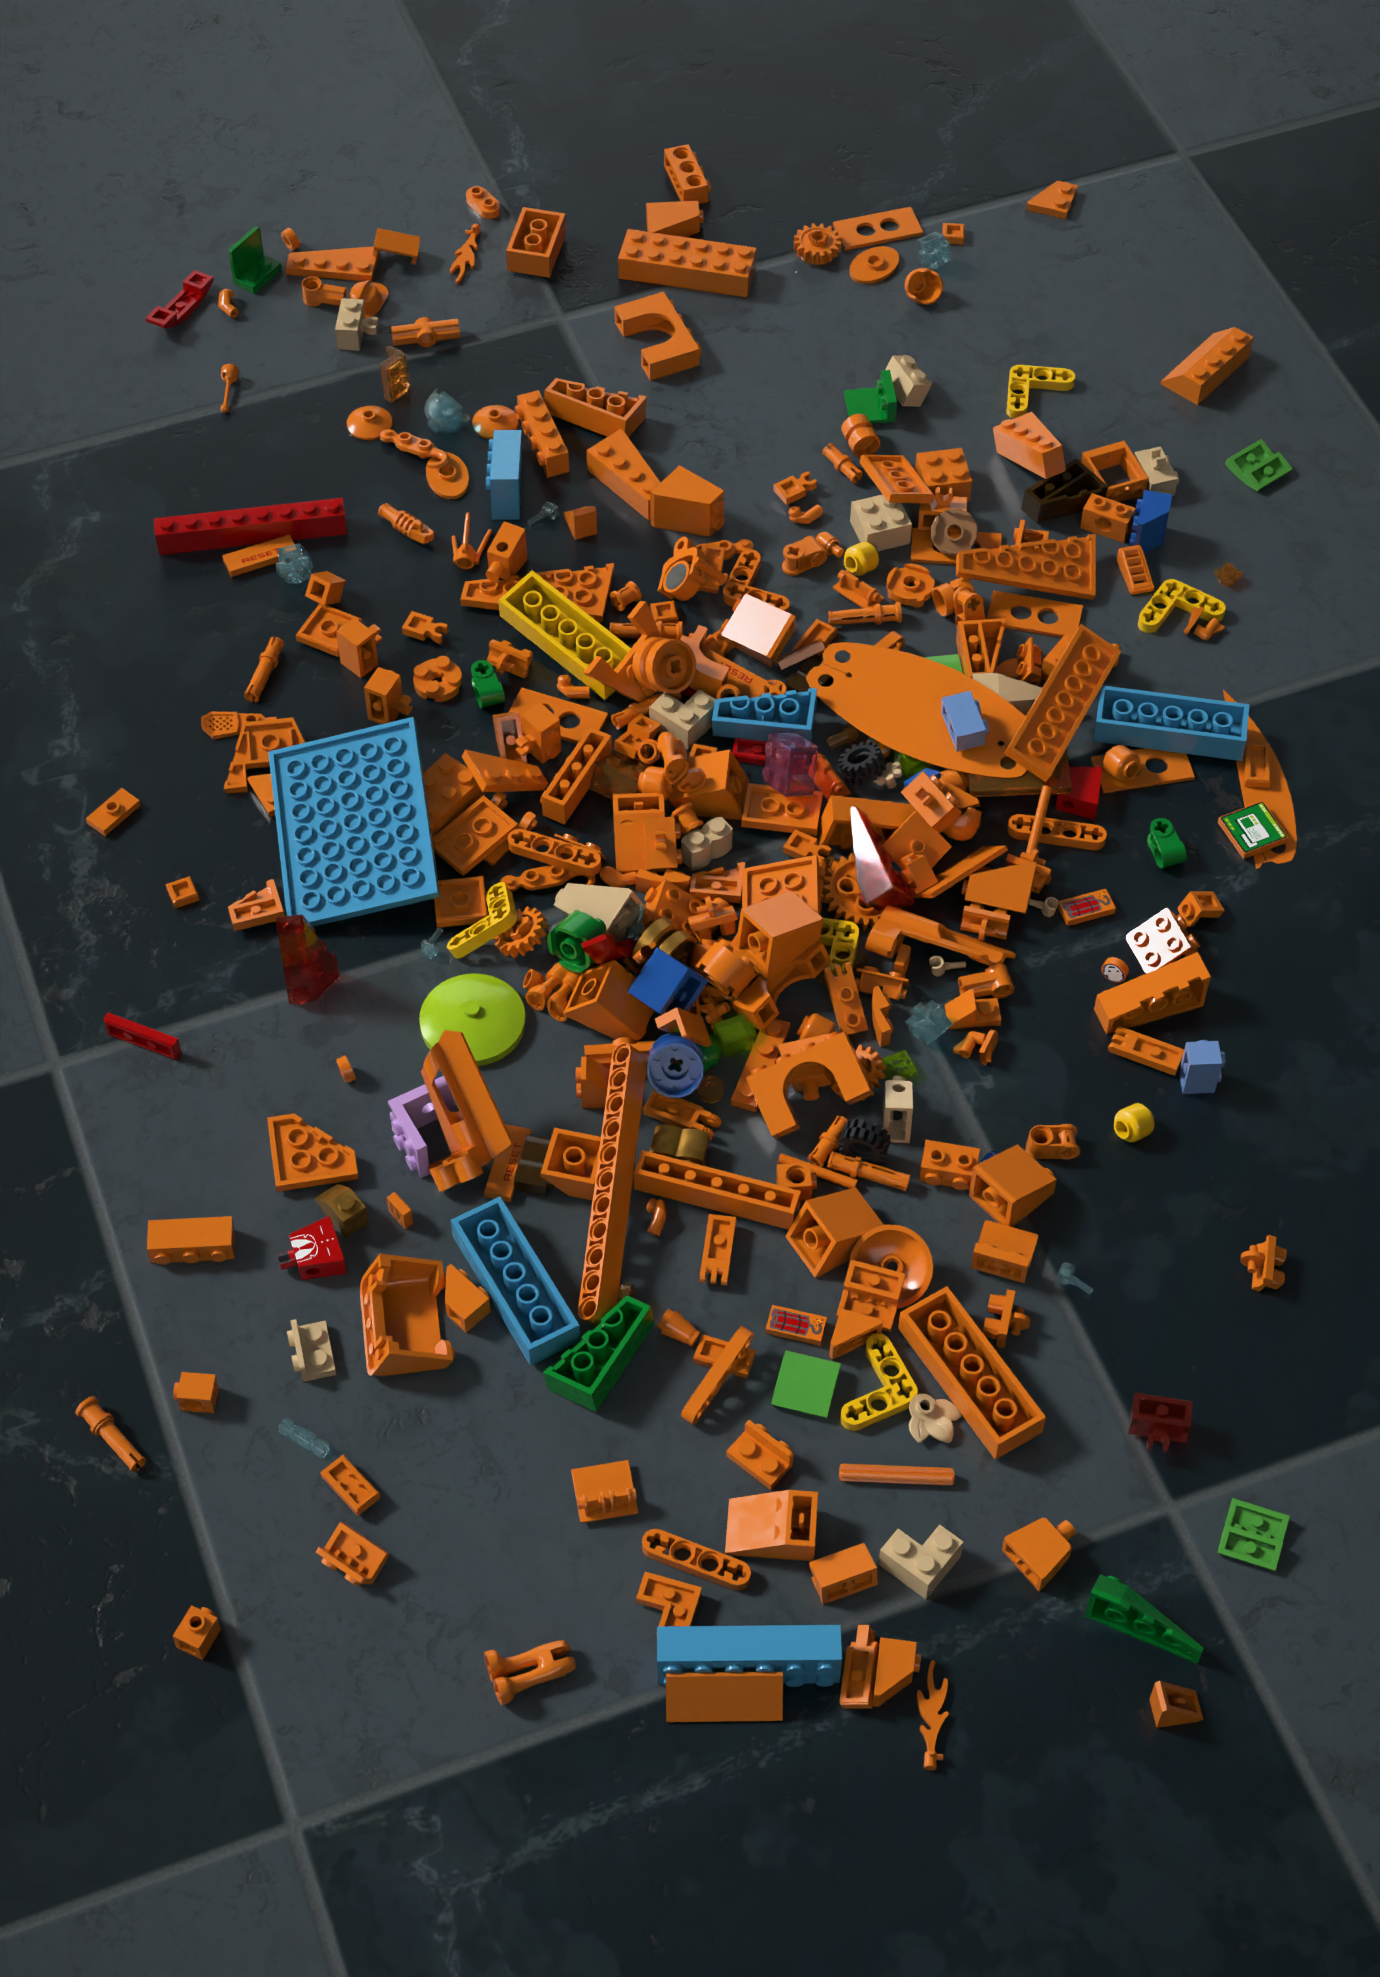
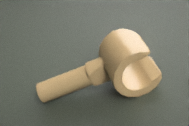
M1048 897L1045 902L1030 899L1028 905L1041 909L1044 916L1051 917L1054 915L1059 901L1054 897Z
M933 956L929 959L930 966H932V974L935 976L943 975L945 970L966 968L965 961L949 963L944 962L940 956Z

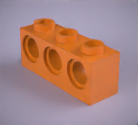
M689 144L664 149V167L680 201H698V204L708 202V193L711 192L710 182L708 179H705L703 167L698 165L697 155L695 152H692Z

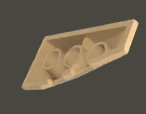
M972 673V679L1003 697L1025 716L1042 689L1041 687L999 673Z

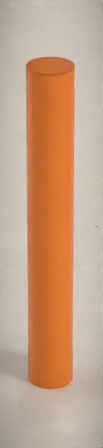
M1042 786L1026 850L1027 854H1031L1034 848H1038L1052 787Z
M783 1153L780 1154L778 1159L779 1164L806 1162ZM810 1163L811 1173H816L818 1178L849 1189L857 1186L858 1180Z

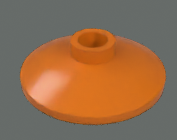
M491 405L476 412L472 425L474 431L479 436L493 439L494 430H516L518 419L515 412L510 408L501 405Z
M378 406L360 407L354 410L347 419L348 431L354 437L361 440L379 439L381 431L391 429L393 424L390 413Z

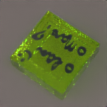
M906 1050L882 1058V1062L886 1066L884 1071L889 1079L894 1076L908 1079L917 1074V1069Z

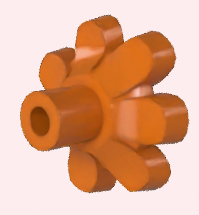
M711 996L704 997L703 1001L705 1004L700 1005V1010L702 1013H707L705 1016L706 1022L708 1024L711 1023V1028L716 1030L724 1025L722 1016L730 1011V1006L727 1002L718 1004L717 1000Z

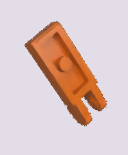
M655 1089L643 1108L644 1115L682 1129L690 1128L708 1132L710 1140L715 1135L713 1130L699 1124V1120L705 1125L718 1128L722 1122L720 1117L703 1110L701 1106L681 1098L666 1097Z

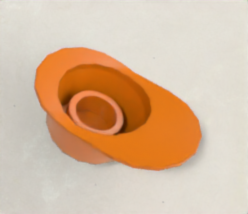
M367 280L355 284L351 288L348 299H364L366 318L380 311L389 292L383 284Z

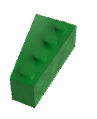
M626 1295L601 1319V1323L594 1330H588L582 1336L580 1343L572 1350L568 1349L561 1355V1360L555 1366H549L543 1372L548 1390L597 1412L655 1325L651 1306Z

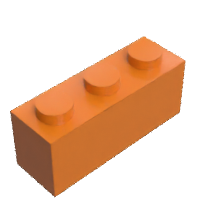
M232 1216L148 1220L147 1252L150 1262L166 1265L170 1262L196 1263L205 1260L222 1262L226 1259H235V1226Z

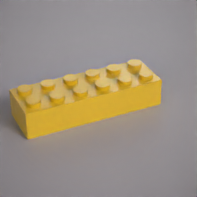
M533 570L498 600L500 617L585 685L589 686L600 697L606 700L616 691L609 686L599 683L598 680L586 676L584 671L596 656L603 657L611 668L615 670L631 648Z

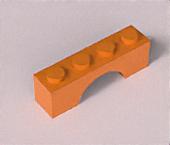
M817 941L771 978L766 979L761 974L732 1003L741 1022L763 1031L780 1014L776 1007L779 994L796 981L815 978L831 962L823 943Z

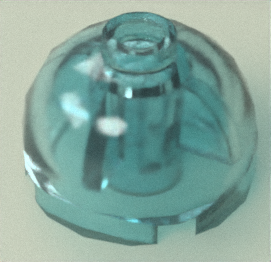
M435 389L425 402L424 413L429 421L427 425L436 433L439 430L445 434L458 432L470 420L468 413L463 415L460 412L463 407L447 393L442 391L438 394V389Z

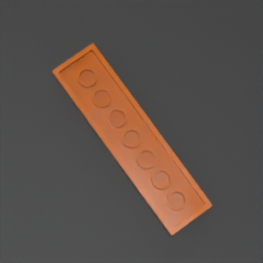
M1081 624L1068 643L1004 754L1046 782L1053 773L1122 651Z

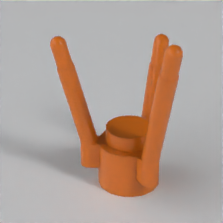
M469 512L466 513L463 545L458 548L456 536H452L453 563L461 569H471L474 564H479L480 556L492 534V529H489L477 552H475L473 546L468 544Z

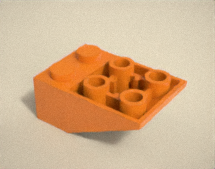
M613 794L616 870L620 873L633 871L637 873L639 868L646 870L643 822L644 818L665 817L664 794Z
M784 1490L729 1499L725 1555L814 1561L818 1492Z

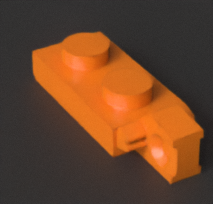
M858 1625L856 1642H851V1645L847 1646L840 1694V1705L843 1709L872 1708L879 1644L875 1642L876 1632L872 1630L870 1625Z

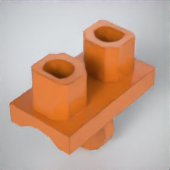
M493 639L489 642L490 651L487 661L491 665L496 666V672L503 674L507 671L522 678L528 676L529 665L532 662L533 656L531 651L515 649L510 642L505 640L499 642Z
M1034 848L1031 854L1022 852L1020 858L1008 853L1005 860L1006 867L1031 861L1037 862L1032 892L1039 894L1045 884L1049 885L1052 879L1050 877L1051 869L1044 867L1046 860L1038 858V849Z
M710 896L704 897L706 905L696 907L698 915L687 917L689 926L699 942H702V939L710 940L712 938L710 927L719 925L721 934L725 936L736 932L735 921L738 919L733 906L723 908L722 901L712 903Z
M972 902L970 906L964 907L960 930L979 934V941H984L985 935L1006 940L1011 915H1008L1007 909L996 908L993 912L984 910V906L980 903Z
M1268 1235L1266 1242L1251 1245L1249 1251L1241 1254V1263L1248 1267L1249 1273H1253L1252 1290L1260 1292L1264 1287L1278 1289L1284 1284V1272L1274 1269V1265L1281 1266L1285 1262L1287 1250L1276 1245L1275 1236Z
M1007 1289L1006 1296L990 1294L987 1312L1002 1315L1001 1320L986 1317L983 1334L986 1337L996 1339V1347H1005L1008 1327L1013 1328L1012 1334L1018 1336L1021 1330L1028 1329L1031 1324V1319L1024 1314V1308L1017 1307L1016 1312L1011 1313L1015 1296L1014 1290Z

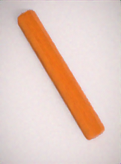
M840 1464L839 1479L852 1482L953 1485L955 1472L953 1468Z

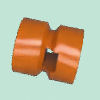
M855 414L843 422L841 431L856 457L861 458V455H872L879 449L880 439L866 415Z
M960 577L951 581L950 584L945 583L932 589V600L941 616L945 617L955 613L953 594L957 588L965 585L970 587L973 593H975L969 579Z

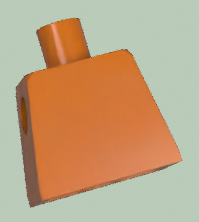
M505 521L503 522L487 551L488 570L486 571V576L489 580L496 582L499 578L510 579V576L516 575L528 560L526 531L524 528Z
M827 1034L778 1044L781 1056L785 1054L793 1056L801 1052L800 1048L806 1044L814 1042L816 1045L825 1041L824 1037ZM808 1066L798 1071L791 1079L790 1084L795 1091H803V1099L813 1101L819 1098V1087L828 1086L832 1083L833 1073L822 1066Z
M1040 1518L1007 1535L1003 1541L1002 1551L1033 1586L1040 1591L1070 1558L1072 1547L1068 1540L1076 1535V1530L1067 1520L1054 1527L1047 1518Z

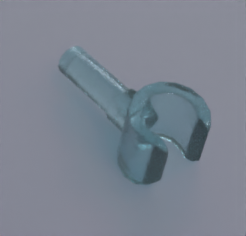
M546 502L542 507V511L527 521L528 525L531 526L546 516L551 519L557 518L559 515V511L556 510L558 506L551 502Z
M639 904L635 925L627 927L626 937L628 939L639 940L646 930L643 925L646 904Z
M437 928L429 940L425 939L421 942V955L429 960L433 959L438 952V947L434 944L442 934V928Z
M1062 1263L1057 1275L1058 1281L1065 1285H1076L1090 1295L1094 1289L1074 1276L1075 1267L1070 1263Z

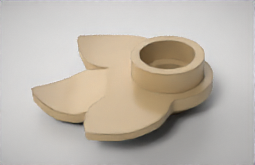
M917 1394L909 1403V1411L912 1416L909 1422V1430L918 1443L924 1441L928 1435L945 1443L952 1441L954 1433L952 1422L961 1418V1413L953 1403L946 1399L934 1400V1398L927 1394ZM920 1403L926 1405L928 1410H923Z

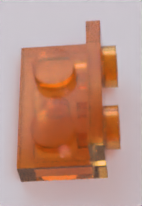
M389 345L386 348L388 359L380 364V372L385 400L392 403L410 389L406 355L401 350Z

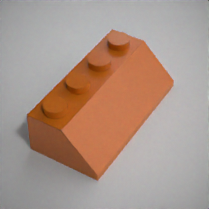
M1236 327L1213 333L1161 380V385L1198 405L1250 357L1254 337Z

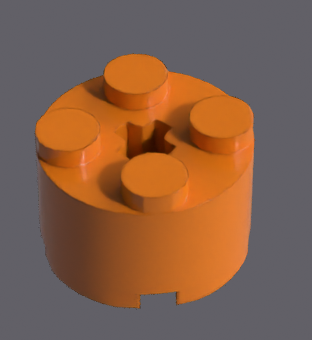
M721 939L719 943L714 942L695 965V969L698 972L703 969L707 973L704 978L727 996L732 992V999L736 1000L756 976L755 969L753 968L755 965L747 957L742 955L739 958L733 952L734 948Z

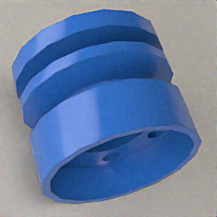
M671 1032L657 1039L650 1049L647 1062V1076L651 1086L658 1093L669 1098H681L691 1094L698 1088L703 1078L704 1054L701 1046L684 1039L681 1033ZM673 1057L676 1060L681 1059V1064L679 1066L676 1063L671 1064V1059Z

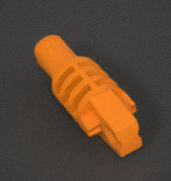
M388 503L380 506L378 515L391 522L395 530L423 544L434 540L435 532L425 525L423 521L404 510L398 511Z

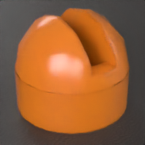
M530 969L524 978L523 988L529 990L536 985L544 983L543 975L536 970Z

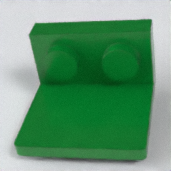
M257 226L247 232L228 250L233 284L252 294H255L282 270L281 262L264 254L261 232Z
M881 370L880 380H877V387L844 391L848 417L855 414H864L868 417L871 424L896 421L897 400L890 370Z

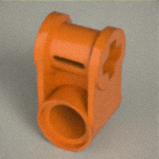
M807 536L784 547L783 556L785 561L782 563V570L790 576L799 575L806 570L822 565L828 557V552L814 536Z
M964 585L957 588L953 594L956 626H958V621L986 619L983 598L979 594L973 593V590L968 586Z
M692 802L680 806L670 816L675 817V824L680 823L681 839L689 832L697 830L704 825V822L698 819L692 809Z
M1072 1124L1036 1125L1029 1132L1025 1150L1029 1151L1036 1160L1073 1159L1080 1154V1147L1076 1145L1075 1139L1077 1128Z

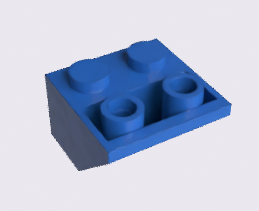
M1144 490L1143 499L1137 500L1135 513L1140 515L1134 516L1132 530H1135L1136 533L1131 532L1129 546L1140 545L1143 553H1146L1163 545L1172 494Z
M656 947L628 992L663 1015L676 1007L689 1011L708 980L692 968Z

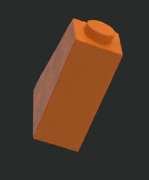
M698 201L646 203L647 232L688 237L699 233L700 223H704L703 210H699Z
M1031 861L971 874L969 880H964L961 895H965V901L980 903L985 906L1026 914L1037 862Z

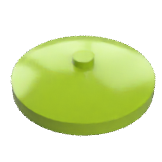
M474 973L452 977L436 986L424 1000L419 1017L421 1034L430 1050L439 1041L444 1030L463 1032L478 1066L494 1063L511 1053L522 1039L526 1024L524 1004L514 988L494 976Z

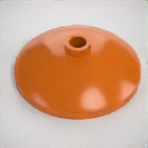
M889 1224L869 1230L856 1242L850 1255L849 1264L851 1260L888 1269L890 1262L897 1263V1272L905 1273L897 1309L916 1302L926 1292L932 1280L934 1265L928 1245L916 1232L904 1226Z

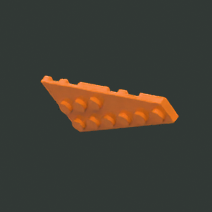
M1088 534L1087 537L1081 538L1072 536L1066 540L1058 541L1049 539L1020 543L1019 546L1011 547L1009 545H1002L995 549L978 548L959 551L956 555V577L1093 600L1096 596V534Z
M614 563L606 564L604 568L594 569L593 566H585L584 570L579 571L561 569L536 573L597 622H603L614 574ZM519 575L510 576V579L496 582L489 579L465 581L460 599L461 606L499 610L498 600L523 578H519Z

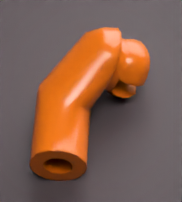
M223 289L219 293L218 307L231 318H235L239 313V310L231 304L234 301L232 297H235V293L232 290Z
M604 866L600 871L601 879L611 887L623 888L636 884L635 871L622 874L610 866Z
M651 1198L647 1203L646 1209L649 1213H653L647 1233L660 1236L667 1217L666 1205L661 1199Z

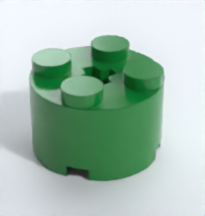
M575 910L548 934V948L552 955L556 953L561 959L558 963L571 972L580 973L595 963L584 951L581 943L606 934V925L599 918L595 919L587 913Z

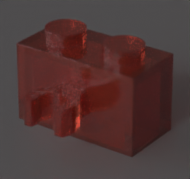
M1135 1393L1130 1409L1128 1434L1148 1437L1146 1443L1147 1450L1152 1449L1154 1441L1161 1442L1164 1453L1168 1451L1170 1440L1186 1443L1191 1428L1193 1401Z

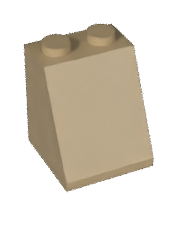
M567 883L565 888L557 893L554 906L565 918L573 911L579 910L595 919H601L606 925V934L613 935L615 943L623 941L645 907L635 893L628 888Z

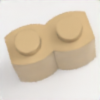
M717 817L704 824L702 829L689 832L681 840L682 861L691 871H696L707 866L712 859L724 856L732 848L733 828L722 817Z

